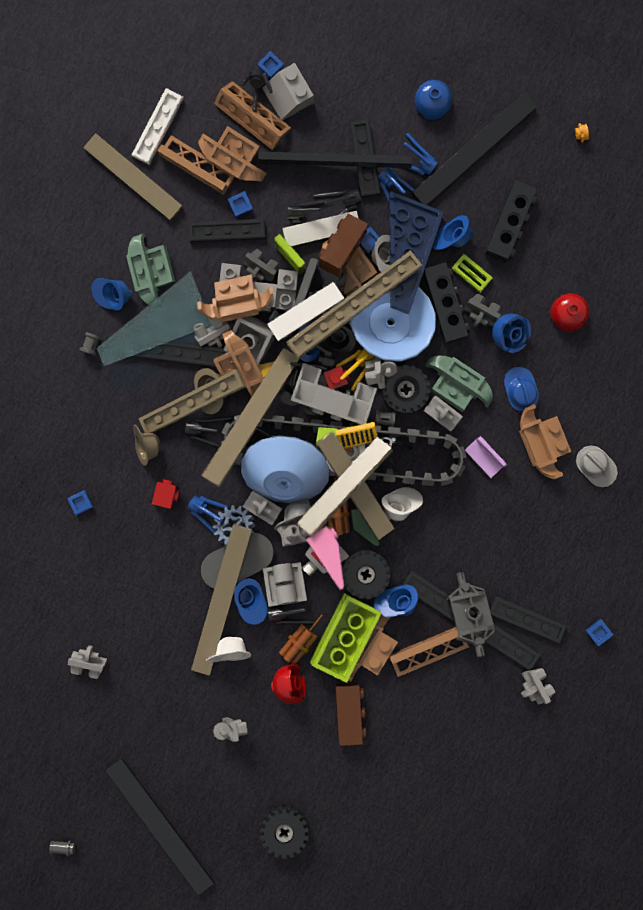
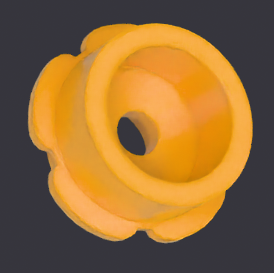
M580 123L578 128H575L576 139H580L581 142L589 139L587 124L581 125Z

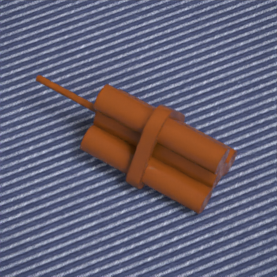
M348 501L328 520L329 529L332 527L337 535L350 533L349 516L351 514L348 511Z
M322 614L310 629L301 624L294 634L288 637L289 640L279 651V654L287 662L297 664L305 652H309V647L318 637L311 630L323 616Z

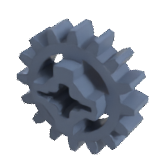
M232 505L231 510L225 507V513L218 512L222 522L214 519L217 525L213 526V529L216 530L214 535L226 546L233 524L250 529L255 527V524L251 522L254 520L253 516L249 515L250 512L247 509L244 510L242 506L236 509Z

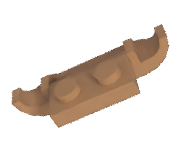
M228 126L218 142L205 134H202L198 141L202 153L208 160L238 179L262 182L267 174L251 164L260 146Z
M328 240L323 243L322 249H326ZM360 245L346 266L347 275L343 293L350 296L378 273Z
M252 274L214 283L216 298L212 299L213 304H204L199 301L197 306L198 311L202 315L210 319L221 320V322L259 314V311L270 304L273 299V287L269 286L266 292L259 293L254 288Z
M232 330L223 333V338L229 352L214 358L213 361L221 376L238 369L252 397L264 377L250 351L249 345L242 338L235 335Z
M534 404L524 409L520 420L521 430L519 433L533 467L535 466L546 477L557 479L563 476V473L559 472L554 465L557 462L556 458L571 452L558 417L556 416L543 422L541 419L536 420L534 414L536 406Z
M380 616L349 681H352L354 674L361 665L376 675L381 671L398 643L382 632L390 617Z

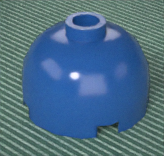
M440 80L424 82L415 93L414 104L416 111L423 115L425 119H441L451 108V90Z
M513 313L505 314L498 318L492 329V337L495 344L502 350L510 353L522 350L526 346V339L531 336L530 322L523 316Z

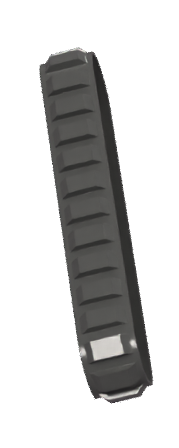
M240 415L234 416L235 421H233L231 424L226 423L223 431L221 432L225 435L224 440L226 439L227 435L235 425ZM265 415L258 427H262L263 423L275 424V429H281L282 425L294 426V431H300L302 426L312 427L313 432L318 433V427L340 430L362 424L350 423L349 427H342V422L331 421L330 425H323V420L311 419V423H304V418L292 417V421H285V416L273 415L272 419H266ZM375 426L377 435H389L390 439L397 438V436L408 437L409 442L415 443L416 438L428 439V444L434 445L435 440L443 441V446L447 449L450 446L454 448L455 452L452 453V456L457 458L458 463L457 465L452 464L450 469L453 473L451 476L448 477L446 472L441 473V479H432L431 473H425L424 478L412 477V471H406L405 476L393 475V469H387L386 474L374 473L373 471L366 480H376V476L383 477L382 481L395 482V478H400L402 483L414 484L415 480H420L421 485L434 486V482H439L440 486L453 483L452 478L455 476L460 477L466 467L462 464L463 458H466L464 447H459L456 444L457 439L449 434L441 437L439 432L426 431L425 435H421L419 430L407 429L406 433H401L400 428L388 427L387 431H381V426ZM241 453L235 461V463L240 466L242 464L243 453ZM329 469V476H336V474Z

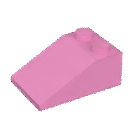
M325 526L313 537H309L307 541L338 587L342 589L344 586L338 542L336 541L338 535L332 527L328 529Z

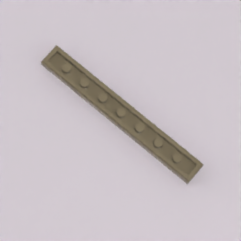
M409 251L287 341V345L298 359L421 269L423 265L412 251Z
M284 348L282 349L204 471L202 478L220 487L296 367L291 366L289 363L299 362L300 358L298 359L295 354Z
M236 524L232 526L192 665V671L209 676L211 674L214 662L209 663L206 660L217 653L218 643L222 636L252 532L250 528Z

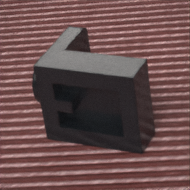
M347 268L344 269L340 277L326 271L325 284L322 285V288L334 282L339 291H344Z

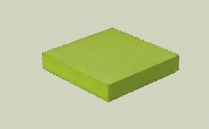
M280 234L275 237L276 248L299 274L306 271L305 262Z

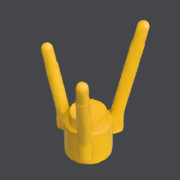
M365 349L362 351L358 350L355 354L336 364L337 368L356 358V363L340 377V380H344L359 365L361 367L365 366L352 386L351 391L355 390L358 382L362 380L365 372H367L365 361L375 359V356L368 353Z

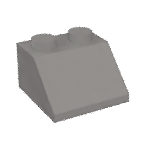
M295 63L279 71L269 81L273 90L272 93L269 92L266 85L263 87L266 96L282 121L314 103V95Z
M253 316L237 319L232 330L235 335L242 338L249 345L250 351L259 366L275 339L268 324ZM225 346L224 351L229 352L227 346Z

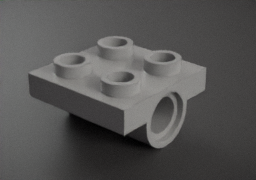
M301 562L263 568L269 607L307 601Z

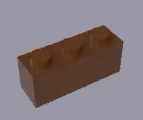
M347 214L345 219L339 221L337 225L338 230L335 234L332 233L327 242L328 246L326 249L323 248L318 255L319 267L337 277H340L368 230V223L350 214Z
M359 683L336 684L339 746L363 744L362 739H366V728L362 727L361 719H365L364 707H360V700H364L363 688H359Z

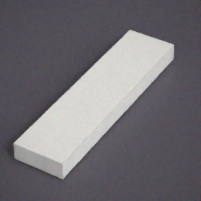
M165 89L132 153V157L150 165L183 101L182 96Z
M357 211L282 228L284 238L290 246L330 237L332 233H336L339 221L345 219L347 214L358 218Z
M332 282L268 323V326L276 339L280 341L344 300V297L335 283Z

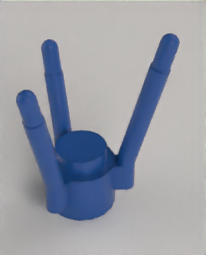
M406 133V137L422 153L420 154L408 143H404L406 148L421 159L418 164L421 168L412 166V168L408 169L416 171L422 176L425 173L430 175L438 162L409 133Z
M386 168L378 176L381 181L379 186L383 189L388 202L389 192L386 188L387 186L391 188L395 185L403 194L406 193L397 181L411 192L414 190L412 186L390 168Z
M195 495L187 508L192 511V515L197 517L214 534L216 530L201 515L206 513L219 522H222V518L206 509L208 505L205 503L220 508L226 507L227 509L228 506L203 496L199 498Z

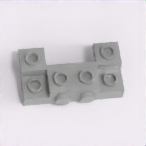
M222 263L220 281L240 277L241 265ZM279 269L277 284L254 282V288L259 293L266 292L269 286L273 287V299L261 312L270 313L271 310L275 309L278 311H289L294 307L298 271Z
M303 363L291 398L292 401L312 407V412L321 415L324 412L330 413V418L342 421V418L362 425L366 424L377 388L358 382L354 396L332 390L317 384L322 369Z

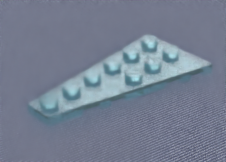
M191 271L97 347L104 366L193 333V327L199 323H203L205 328L212 325L209 318L198 311L197 302L201 301L203 303Z

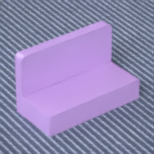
M481 436L464 450L489 478H492L501 468L507 465Z

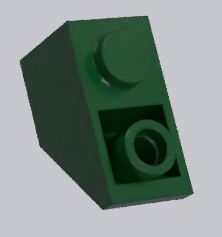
M358 509L351 510L353 529L373 545L379 546V541H382V538L378 540Z

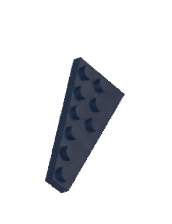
M394 192L389 194L390 265L409 251H412L423 265L421 269L390 291V308L409 314L444 212Z

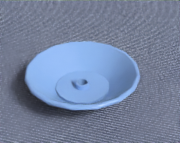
M418 287L409 314L390 308V292H388L350 320V325L356 340L368 353L382 360L404 361L416 357L430 344L435 332L436 313L430 298ZM387 321H392L393 325H389Z
M278 436L261 440L251 446L242 458L241 474L247 486L264 498L274 502L293 503L309 500L321 493L329 479L330 468L324 455L313 445L297 438Z

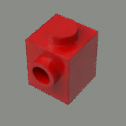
M339 366L324 372L323 376L328 388L336 391L348 386L349 375L344 380H340V377L347 370H342V367Z
M163 479L162 482H157L152 501L153 505L173 509L174 501L178 502L180 491L177 490L178 486H174V481Z

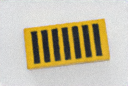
M374 422L336 430L337 438L343 448L371 443L377 438Z

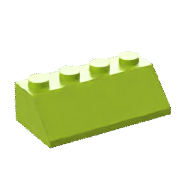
M344 593L310 660L312 666L347 683L382 612Z

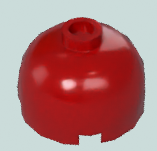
M572 293L564 294L557 298L550 308V317L555 327L565 332H573L585 325L589 317V307L585 299L578 294Z
M298 664L281 667L275 673L271 683L273 693L284 703H300L304 701L301 698L306 695V682L304 675L300 677L298 670L302 669Z

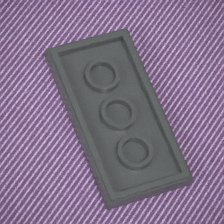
M311 258L294 307L308 298L318 269L317 259ZM296 330L289 334L288 337L293 338Z

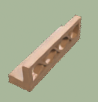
M233 81L220 89L214 102L216 106L272 150L277 147L281 138L291 129L290 126L258 101L257 109L254 112L253 97Z
M170 136L165 146L161 144L157 150L162 158L223 195L235 178V176L208 160L203 154L173 136ZM173 142L180 146V153H175L169 149ZM184 155H195L197 162L191 163L184 158ZM210 164L213 172H206L201 169L200 165ZM225 173L229 178L224 183L216 175Z
M454 627L394 652L389 657L399 677L464 650L469 646L465 642H462L463 645L456 648L449 645L452 639L459 637L457 627ZM440 644L445 646L442 654L432 653L433 647ZM421 652L428 653L425 661L418 662L414 660L416 654ZM404 659L409 660L408 667L399 671L397 662Z

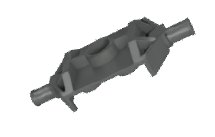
M464 572L457 573L458 588L446 598V600L450 599L459 635L456 639L471 645L473 644L477 657L485 656L482 644L495 632L486 593L483 588L466 583ZM470 608H473V609L476 610V612H477V617H476V618H472V617L470 616V614H469Z

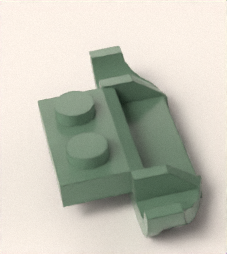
M143 233L131 239L126 257L135 292L139 294L144 302L156 309L163 306L157 294L159 288L175 283V278L167 247L161 245L148 249L144 244L145 234Z
M434 356L429 358L424 365L427 368L431 367L437 370V375L440 376L431 392L461 412L464 411L472 398H479L487 408L491 404L493 394L490 386L485 381V377L455 357Z

